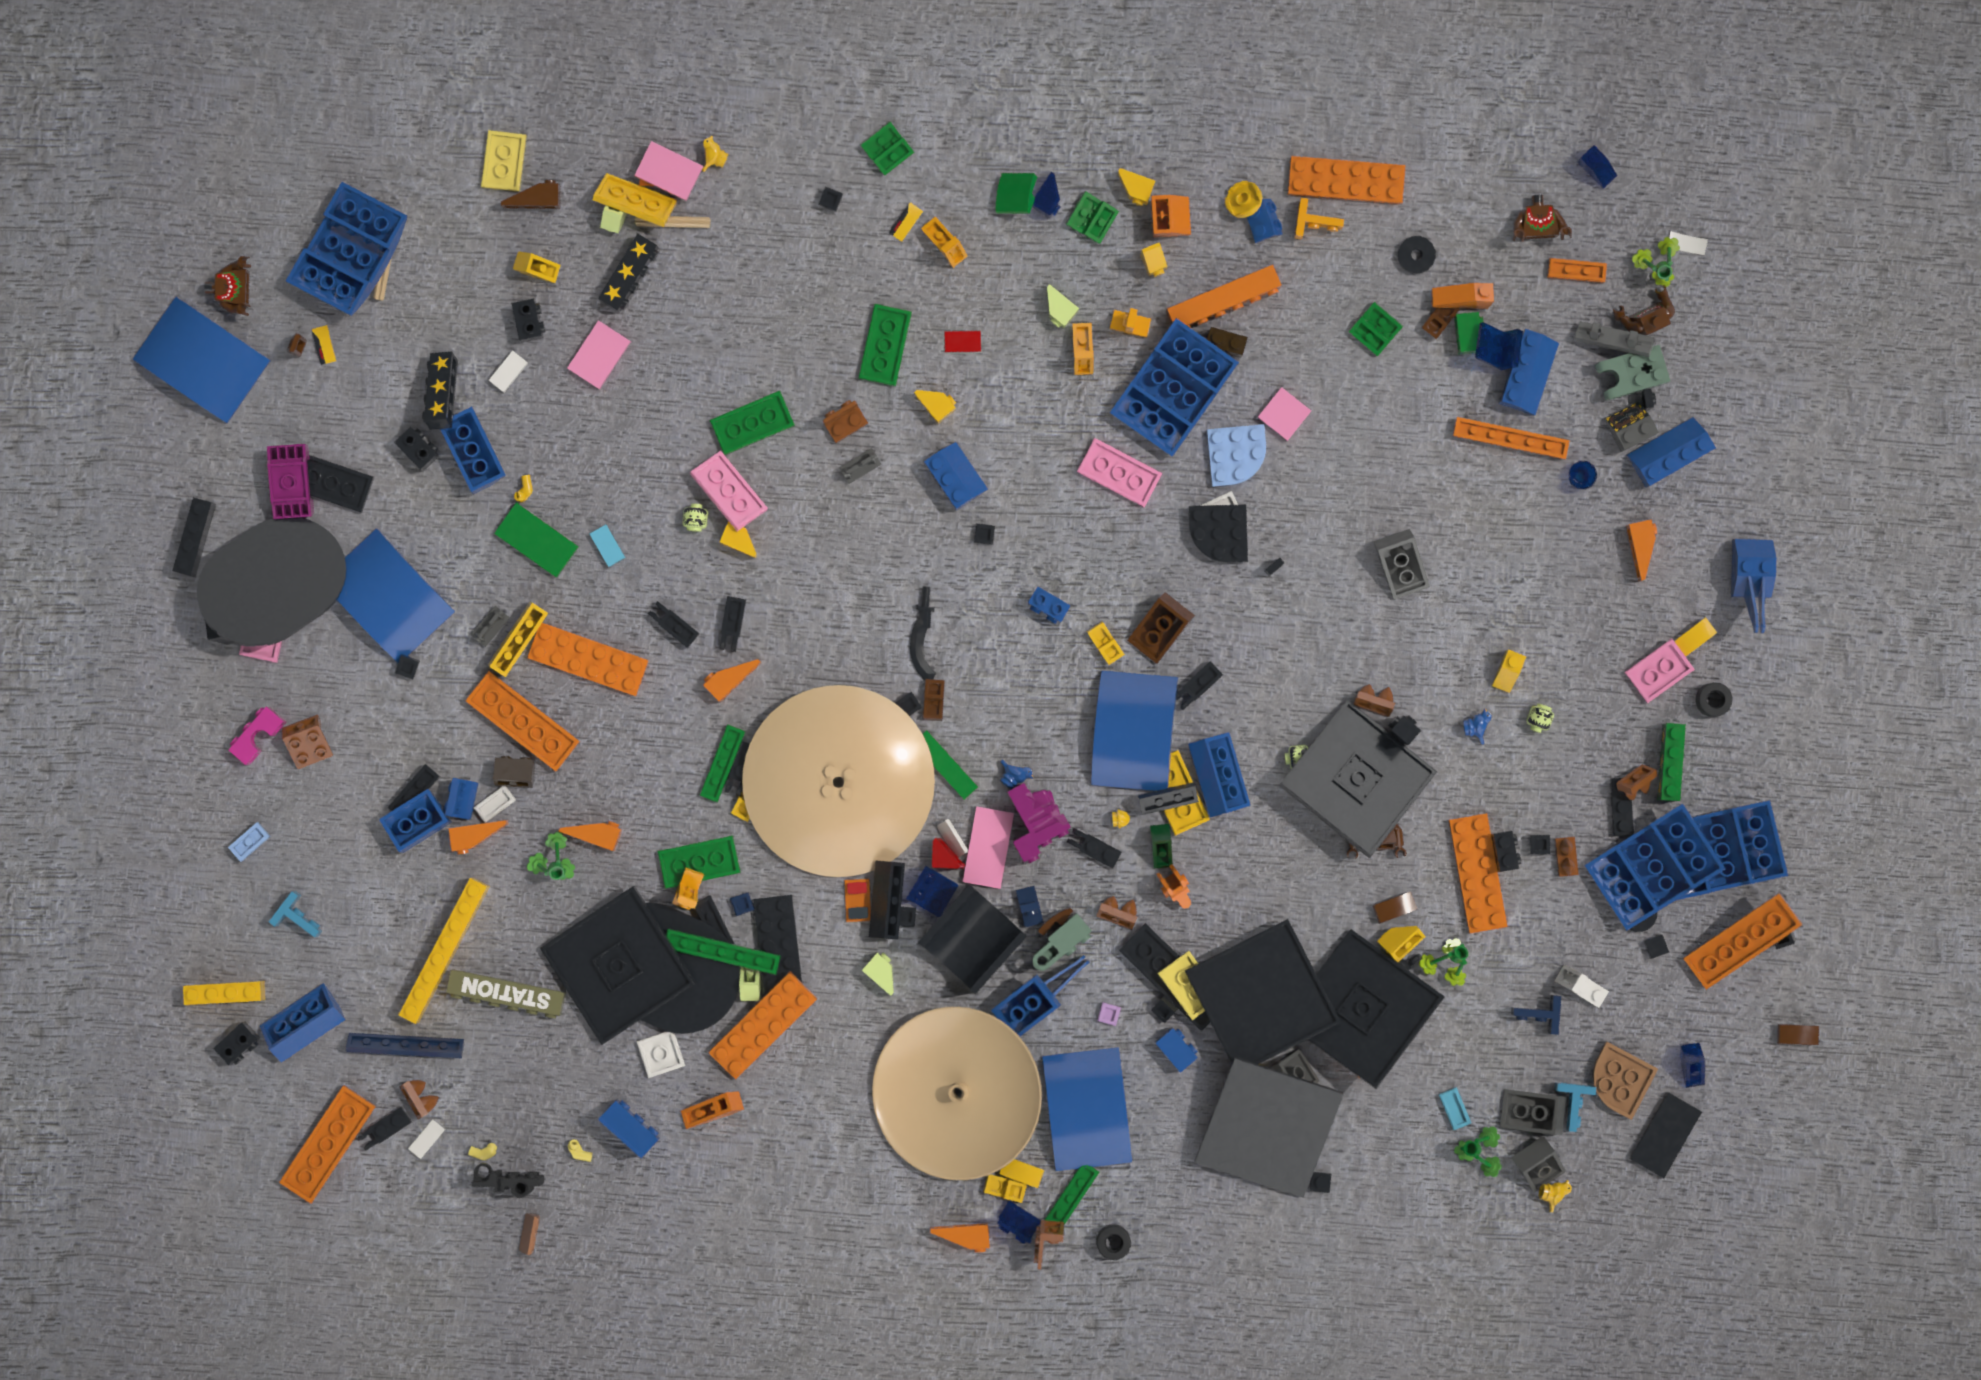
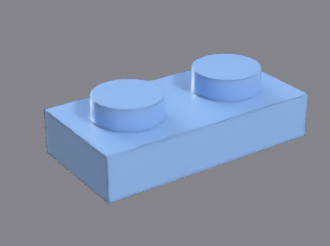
M256 822L228 848L242 862L271 836L259 822Z

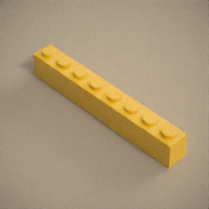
M475 878L468 880L399 1016L414 1024L420 1022L489 890V885Z

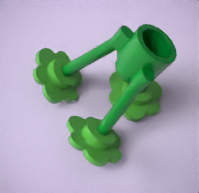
M559 831L549 834L545 844L555 850L556 860L551 862L547 869L546 863L548 859L539 852L529 857L527 869L534 874H538L539 871L544 872L545 876H550L554 880L573 878L575 865L571 864L568 858H564L562 862L560 861L559 848L563 849L566 847L567 837L563 836L562 832Z
M1484 1127L1483 1132L1479 1134V1138H1476L1474 1141H1460L1459 1146L1455 1147L1454 1152L1459 1155L1458 1157L1461 1161H1472L1474 1158L1482 1163L1481 1170L1484 1171V1175L1486 1177H1496L1499 1174L1498 1170L1502 1168L1500 1159L1496 1156L1492 1158L1487 1157L1486 1159L1480 1157L1482 1150L1480 1143L1483 1142L1485 1147H1497V1140L1500 1139V1135L1497 1134L1496 1127Z

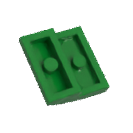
M890 121L860 144L884 176L915 153Z
M1035 173L1001 174L996 195L997 214H1030L1035 200L1032 192L1038 178Z
M1084 191L1065 224L1100 244L1119 211Z
M1374 302L1350 329L1349 333L1376 356H1379L1403 328V325Z

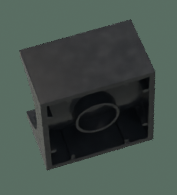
M969 884L918 943L953 972L974 994H977L1025 940L1027 935Z

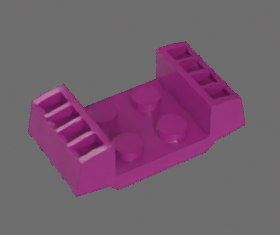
M308 445L267 446V467L273 519L311 517L314 513L313 499H310L307 460L310 459Z

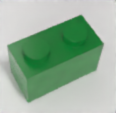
M1479 312L1456 314L1454 322L1458 355L1482 352L1483 347H1486L1485 335H1482L1481 328H1484L1483 317L1479 315Z

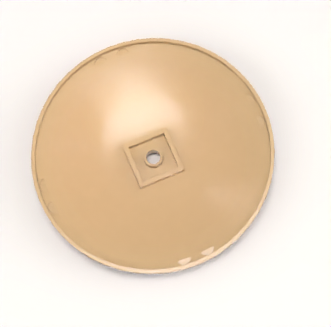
M831 685L799 693L779 705L769 714L756 731L749 745L743 767L742 784L749 818L761 839L774 853L789 864L812 874L829 877H848L875 870V860L891 862L910 846L922 830L930 812L934 796L935 778L932 757L925 738L915 722L904 710L876 692L854 686ZM835 777H842L844 779L842 787L837 788L833 785Z

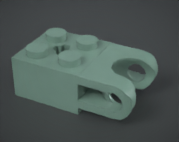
M1660 345L1653 346L1650 357L1629 353L1601 361L1595 365L1598 373L1610 372L1616 378L1615 387L1604 392L1606 401L1641 392L1644 389L1662 386L1670 382ZM1644 366L1647 367L1648 374H1646L1645 371H1642L1641 368H1643Z
M1077 913L1047 937L1049 942L1033 955L1032 962L1036 969L1040 971L1048 969L1065 954L1067 956L1071 955L1076 950L1075 945L1080 941L1083 944L1091 937L1089 933L1092 930ZM1045 956L1047 958L1046 964H1038L1037 958Z

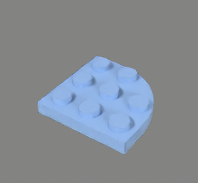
M1264 424L1207 429L1212 487L1240 484L1250 479L1259 470L1266 454Z

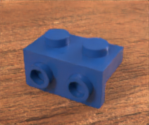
M1262 199L1259 209L1253 215L1247 217L1255 243L1274 236L1283 235L1282 224L1276 215L1275 203L1272 199Z
M1040 587L1036 588L1028 602V605L1031 606L1030 610L1037 614H1040V612L1047 615L1046 619L1054 624L1057 622L1061 623L1070 608L1069 604Z
M458 778L452 779L448 788L450 792L449 798L444 806L446 816L471 820L478 782Z

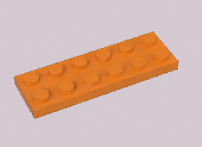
M1291 156L1288 195L1402 204L1405 165Z
M542 623L538 628L527 657L633 696H637L649 662L647 659Z
M490 671L487 672L466 699L468 704L556 772L580 743L577 738Z
M1487 813L1448 820L1469 934L1508 927Z
M1778 893L1686 955L1683 959L1707 990L1802 926V923L1782 895Z
M789 972L708 1053L733 1078L737 1079L817 1000V997L797 977Z
M343 1085L279 1183L312 1204L376 1106Z

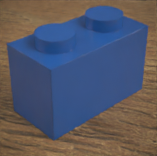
M1171 1028L1155 1043L1181 1073L1198 1058L1195 1055L1198 1051L1191 1043L1187 1045L1183 1041L1185 1036L1179 1029L1174 1030Z

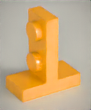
M1300 199L1295 239L1303 238L1305 225H1308V228L1311 229L1325 227L1327 231L1338 232V229L1342 230L1344 219L1306 214L1308 199Z
M936 216L921 228L923 233L946 257L948 263L953 268L968 256L961 242L946 229Z
M1130 308L1129 313L1114 310L1110 329L1147 338L1151 318L1138 316V309Z
M1092 323L1072 324L1074 375L1093 374Z
M685 867L672 904L688 910L691 908L695 909L698 901V889L704 874Z

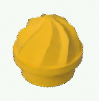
M1120 809L1112 812L1113 827L1121 829L1129 823L1130 816L1127 812Z

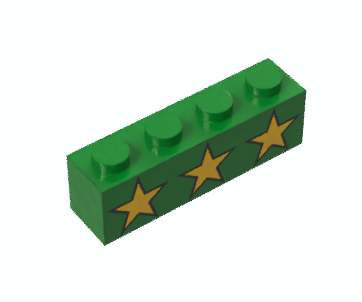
M1663 723L1657 800H1681L1686 724Z

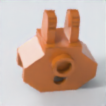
M1173 864L1169 866L1173 874L1165 879L1160 872L1156 875L1163 885L1160 889L1165 897L1170 896L1173 902L1177 900L1182 908H1189L1192 902L1187 895L1190 892L1187 887L1189 882L1184 874L1180 875Z

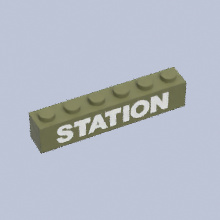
M455 969L450 972L446 993L451 994L452 998L462 999V996L470 997L469 1001L481 1003V1000L489 1001L488 1005L496 1007L504 1004L508 1005L507 1009L518 1011L519 1008L526 1009V1013L537 1015L538 1012L545 1013V1017L555 1019L556 1016L562 1015L566 992Z

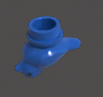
M1484 709L1481 714L1475 715L1473 719L1464 720L1465 736L1475 735L1479 738L1480 743L1484 745L1483 735L1488 723L1492 719L1491 713Z
M1001 760L1005 773L1002 774L1000 781L1010 790L1016 787L1017 783H1023L1029 778L1033 779L1031 768L1011 766L1004 760Z

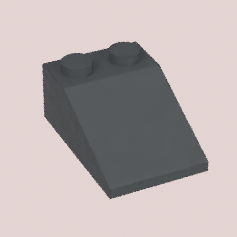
M1410 529L1374 541L1394 600L1430 587L1415 537Z
M1504 1089L1500 1128L1562 1136L1567 1097Z

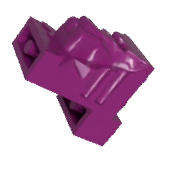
M1025 783L1007 793L1029 831L1028 834L1013 843L1024 862L1028 861L1030 864L1039 859L1038 855L1041 853L1038 848L1039 845L1043 848L1052 843L1051 838L1057 835L1059 838L1069 833L1068 829L1071 826L1064 814H1060L1051 790L1046 791L1043 789L1031 793Z

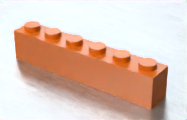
M1272 264L1167 308L1166 312L1171 324L1177 318L1188 327L1196 323L1200 326L1207 323L1210 317H1222L1226 315L1225 311L1241 309L1244 307V303L1249 301L1251 304L1261 300V296L1265 294L1272 296L1279 292L1278 289L1282 285Z

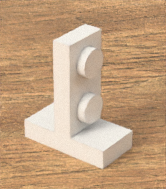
M1566 965L1562 967L1555 979L1556 983L1566 987L1598 1008L1609 992L1588 979L1584 974Z

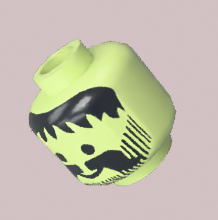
M691 504V507L684 509L682 525L687 527V531L702 532V529L707 527L708 511L703 509L701 504Z
M1537 703V706H1532L1526 719L1527 724L1531 726L1530 730L1541 733L1542 730H1549L1554 718V713L1551 711L1552 708Z
M1306 745L1290 746L1288 753H1285V764L1290 765L1292 769L1308 747Z

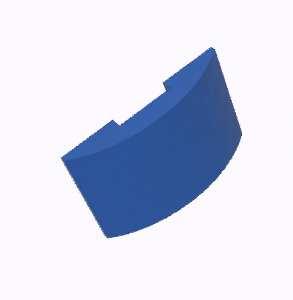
M341 182L323 214L325 218L308 248L303 249L286 282L352 316L370 295L388 266L399 243L408 216Z
M178 297L174 298L133 358L134 361L226 423L230 421L270 363V360Z
M1176 318L1110 413L1173 457L1239 362Z
M377 528L345 557L346 580L338 601L397 663H399L402 654L409 656L455 613L452 607L426 582Z
M1101 671L1094 731L1091 785L1152 791L1168 788L1178 677Z
M1770 800L1692 817L1726 869L1677 900L1789 876Z
M1684 804L1679 805L1585 865L1626 931L1726 869Z
M1119 1047L1042 1056L1056 1171L1079 1169L1083 1165L1097 1167L1131 1163V1144Z

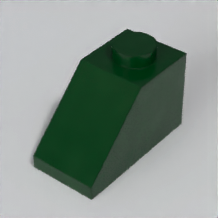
M1169 824L1150 825L1154 869L1167 868L1173 864Z

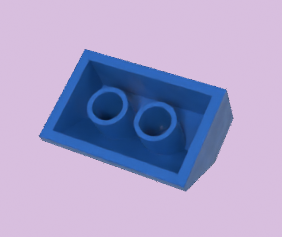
M957 442L938 451L924 461V464L956 511L988 490Z
M429 789L379 819L400 853H405L452 823L450 818L445 815L442 805Z
M617 1099L598 1120L635 1154L642 1158L660 1139L657 1136L659 1132L652 1126H646L643 1123L645 1121L644 1118L638 1113L634 1115L629 1110L631 1107L625 1101L621 1100L620 1102Z

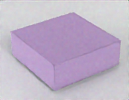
M1102 1002L1097 1021L1116 1026L1121 1007Z

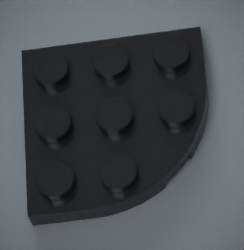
M1246 504L1189 506L1190 535L1195 546L1206 557L1223 563L1248 562Z

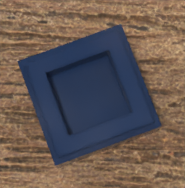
M749 892L730 898L736 916L755 910Z

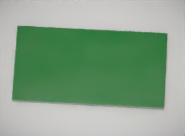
M874 304L859 379L896 387L912 311Z
M780 390L710 420L725 456L795 426Z
M517 502L494 533L556 578H558L579 548V546Z
M733 835L658 851L665 889L679 885L685 867L703 873L702 881L741 873Z

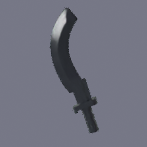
M923 587L922 605L918 606L916 604V610H920L919 620L913 626L910 639L912 663L918 674L925 681L926 679H934L936 675L928 665L924 655V639L927 629L931 627V612L935 611L934 607H929L930 587Z

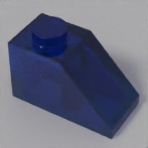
M1595 145L1577 161L1603 189L1618 176L1607 157Z
M1053 172L1049 174L1036 194L1032 206L1033 209L1049 219L1052 215L1056 216L1061 208L1059 205L1060 196Z
M1700 1043L1681 1045L1680 1060L1686 1088L1705 1085V1057Z

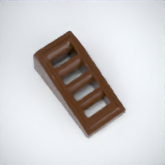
M295 333L290 340L287 352L301 357L307 339Z

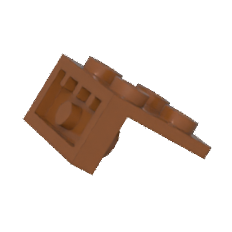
M851 400L843 403L841 409L837 412L834 410L824 415L825 419L822 420L836 444L869 424L859 409L857 402H851Z
M318 714L282 728V739L297 769L333 756V752L321 730V720Z
M1041 1220L1040 1227H1036L1034 1263H1038V1270H1041L1044 1241L1050 1244L1063 1242L1064 1222Z

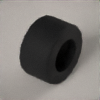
M1712 682L1703 685L1698 690L1695 702L1702 714L1708 717H1718L1730 710L1733 697L1727 686ZM1712 692L1718 693L1721 697V703L1717 707H1711L1707 703V697Z
M1110 1224L1099 1231L1096 1245L1099 1253L1104 1258L1119 1260L1128 1254L1131 1248V1238L1124 1227ZM1117 1235L1121 1239V1245L1118 1249L1112 1250L1107 1247L1106 1240L1109 1236Z

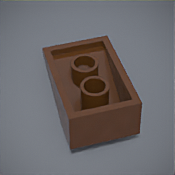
M1165 592L1158 598L1127 641L1158 664L1195 615Z

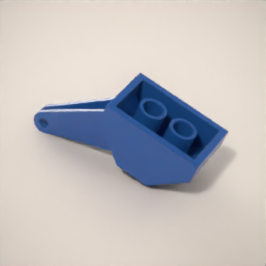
M1733 539L1731 597H1744L1753 632L1758 633L1760 628V633H1765V598L1772 597L1776 580L1777 558L1773 540ZM1755 598H1758L1759 622Z
M1085 955L1046 982H1043L1037 974L1008 995L991 1011L1020 1037L1061 1005L1055 998V995L1090 962L1087 960L1052 992L1046 984L1077 965L1085 958Z

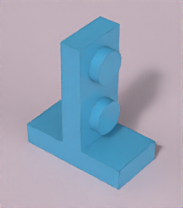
M292 891L270 919L269 923L274 927L279 926L287 916L314 938L318 937L322 933V930L319 929L320 925L313 919L310 921L304 917L305 913L297 907L295 909L292 908L302 896L298 892Z
M1555 1082L1554 1090L1570 1092L1566 1130L1577 1132V1128L1581 1126V1116H1578L1579 1109H1582L1583 1097H1580V1094L1596 1095V1087Z

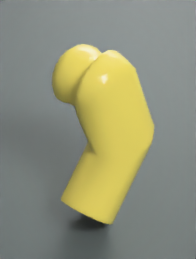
M576 1139L569 1141L568 1150L574 1159L591 1162L592 1152L583 1151Z
M489 1143L482 1150L471 1146L468 1155L485 1161L496 1154L497 1146L494 1143Z

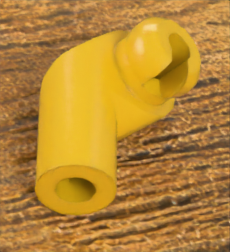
M530 475L521 476L522 487L518 492L514 493L516 501L524 502L532 494L533 488Z

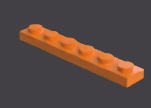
M1456 417L1453 431L1454 437L1564 460L1567 457L1570 440L1461 417Z

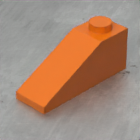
M1468 283L1431 289L1432 307L1488 309L1494 302L1493 283Z
M1652 519L1626 525L1638 582L1646 579L1656 539L1657 527L1655 523L1652 524Z
M756 659L718 671L715 674L712 672L704 679L706 683L703 686L721 702L762 662Z
M508 820L448 828L451 850L457 851V855L469 853L468 849L475 848L509 824Z
M608 821V824L597 823L562 827L559 829V832L615 851L623 829L618 828L620 824Z
M739 1091L726 1092L681 1110L686 1129H690L742 1111L744 1106Z
M988 1223L930 1227V1233L970 1250L974 1249L975 1252H986V1248H990Z

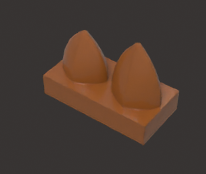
M1370 684L1358 691L1353 703L1357 707L1390 717L1395 706L1390 687L1385 688L1376 697Z
M1641 764L1616 783L1617 789L1625 792L1630 800L1635 799L1639 789L1647 794L1651 781L1657 777V770Z
M1575 837L1554 838L1558 877L1579 875Z
M1112 896L1101 903L1096 916L1132 930L1137 920V908L1134 900H1131L1119 910L1118 902L1115 896Z
M421 1080L407 1081L399 1086L419 1120L436 1106L439 1097L428 1095L419 1098L426 1082Z

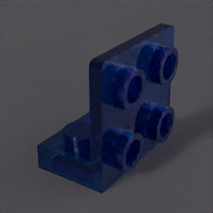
M1485 322L1480 323L1475 358L1501 371L1518 367L1523 331L1514 329L1503 332Z
M926 865L906 899L940 917L958 888V884Z
M1008 1200L997 1218L998 1228L1007 1234L1009 1232L1015 1234V1239L1023 1244L1026 1242L1031 1243L1036 1227L1041 1223V1219Z

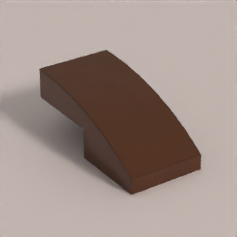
M1437 307L1421 328L1437 339L1460 309Z
M926 679L923 720H943L945 680Z
M1411 891L1372 906L1379 924L1417 910Z
M1068 908L1055 914L1040 927L1038 932L1044 936L1055 921L1063 925L1074 910Z
M1778 1024L1777 1043L1819 1045V1026Z

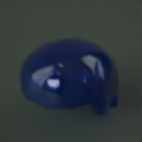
M1588 461L1574 463L1568 472L1569 482L1580 490L1591 488L1597 480L1595 466Z

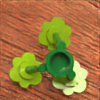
M1665 237L1664 241L1658 243V248L1661 249L1660 253L1662 255L1667 254L1666 262L1662 261L1657 265H1653L1650 263L1652 262L1651 251L1649 249H1639L1637 254L1632 256L1634 267L1646 269L1649 266L1653 271L1652 277L1656 279L1655 283L1668 287L1670 281L1674 279L1671 257L1676 254V251L1680 250L1678 239Z
M1459 939L1446 940V945L1442 947V952L1446 955L1434 959L1431 954L1422 955L1419 966L1425 974L1434 975L1437 963L1445 959H1451L1454 963H1460L1459 967H1454V969L1448 968L1444 978L1450 981L1452 986L1456 984L1459 986L1464 985L1466 974L1462 972V968L1467 964L1468 950L1464 944H1461Z

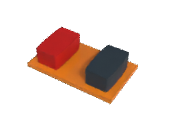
M844 880L846 922L870 921V880Z

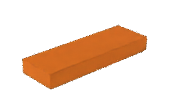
M1549 258L1547 278L1605 283L1607 263Z

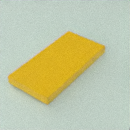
M608 173L605 174L592 199L662 227L665 226L677 204V200Z
M1179 750L1171 753L1168 788L1192 783L1193 781ZM1198 792L1199 802L1163 810L1175 836L1210 820Z

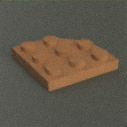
M1606 1041L1593 1068V1084L1596 1087L1598 1097L1607 1107L1632 1120L1658 1068Z

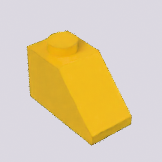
M1119 168L1118 176L1128 198L1135 205H1147L1155 185V180Z
M1160 242L1142 249L1140 256L1148 275L1157 277L1164 274V270L1167 269V263Z
M518 251L513 270L555 283L561 265L532 253Z
M916 390L914 392V395L938 424L956 410L954 406L956 402L950 394L946 396L942 392Z
M728 521L720 543L756 558L757 553L748 530L743 527L736 531Z
M1509 649L1505 650L1492 686L1510 693L1527 656Z
M1417 926L1395 927L1385 932L1377 942L1396 962H1399L1426 936Z

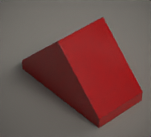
M941 838L933 840L932 868L963 869L966 867Z

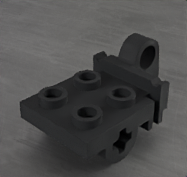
M480 1163L474 1169L472 1187H494V1193H504L510 1187L513 1196L524 1198L534 1190L535 1186H541L544 1183V1175H539V1172H528L525 1175H520V1172H508L506 1176H502V1170L493 1171L489 1164ZM484 1166L488 1169L489 1174L487 1177L479 1175L478 1170L480 1167ZM524 1183L526 1185L525 1191L519 1184Z

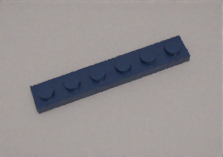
M349 1033L346 1044V1052L459 1059H462L464 1050V1039Z

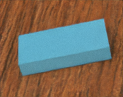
M607 525L590 533L608 567L626 558Z
M1457 1087L1438 1094L1453 1130L1471 1124Z

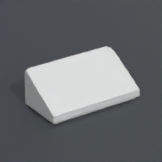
M947 819L937 826L943 839L958 858L968 852L967 847L950 820Z

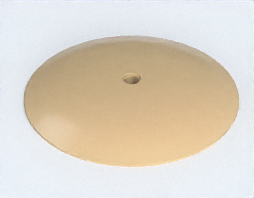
M943 1007L915 1016L902 1025L888 1040L879 1056L873 1076L872 1094L874 1110L879 1126L889 1144L913 1167L942 1179H977L1002 1169L1023 1151L1030 1141L1039 1120L1042 1089L1039 1072L1031 1052L1019 1035L1008 1025L980 1010L967 1007ZM956 1088L962 1090V1097L956 1095Z

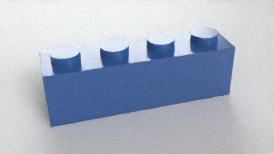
M1528 329L1522 332L1499 404L1534 416L1536 415L1559 345L1558 342Z
M473 407L453 415L452 428L440 429L473 494L492 486L506 476Z
M1692 417L1631 452L1627 457L1645 488L1709 453L1716 447L1707 431Z
M1229 732L1188 744L1210 818L1251 806Z
M323 983L261 1024L260 1028L268 1049L282 1063L346 1019L340 1006Z

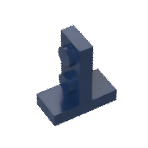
M1035 886L1016 890L1025 928L1044 923Z
M1551 995L1550 1010L1511 1007V1015L1516 1016V1020H1527L1528 1017H1535V1021L1547 1022L1548 1018V1033L1559 1035L1561 996Z

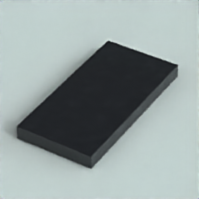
M309 455L310 459L307 460L310 496L362 513L375 477Z
M1667 1092L1629 1159L1665 1178L1702 1111Z

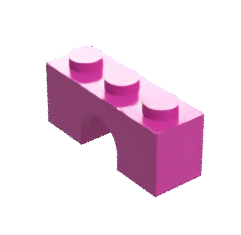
M267 706L260 708L255 714L256 719L252 723L248 722L242 729L244 731L240 737H235L230 743L229 751L245 765L250 766L262 752L255 745L254 739L256 734L264 730L270 736H275L287 723L272 708Z

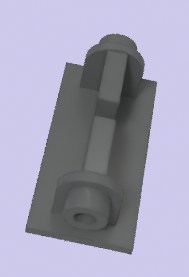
M871 448L839 469L850 484L880 466L881 462Z
M494 606L471 636L486 647L510 617L497 606Z

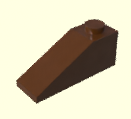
M545 180L544 183H538L501 201V206L503 209H560L561 186L555 180Z

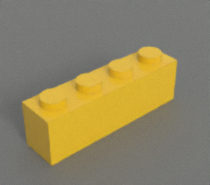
M530 601L488 663V666L506 677L548 613Z
M265 981L183 986L184 1005L266 1000Z

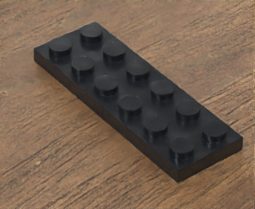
M792 895L754 899L759 950L781 955L776 975L762 972L764 994L766 995L789 972L802 982Z
M1145 923L1119 951L1202 1032L1210 1023L1206 1012L1204 1011L1192 1020L1158 974L1180 956Z

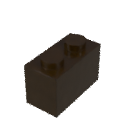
M1214 327L1210 328L1207 340L1228 355L1242 358L1248 339L1246 336Z
M509 756L495 757L493 772L495 786L533 788L534 760L528 757H520V759H513Z

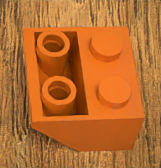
M1178 195L1151 196L1153 237L1191 235L1189 197Z

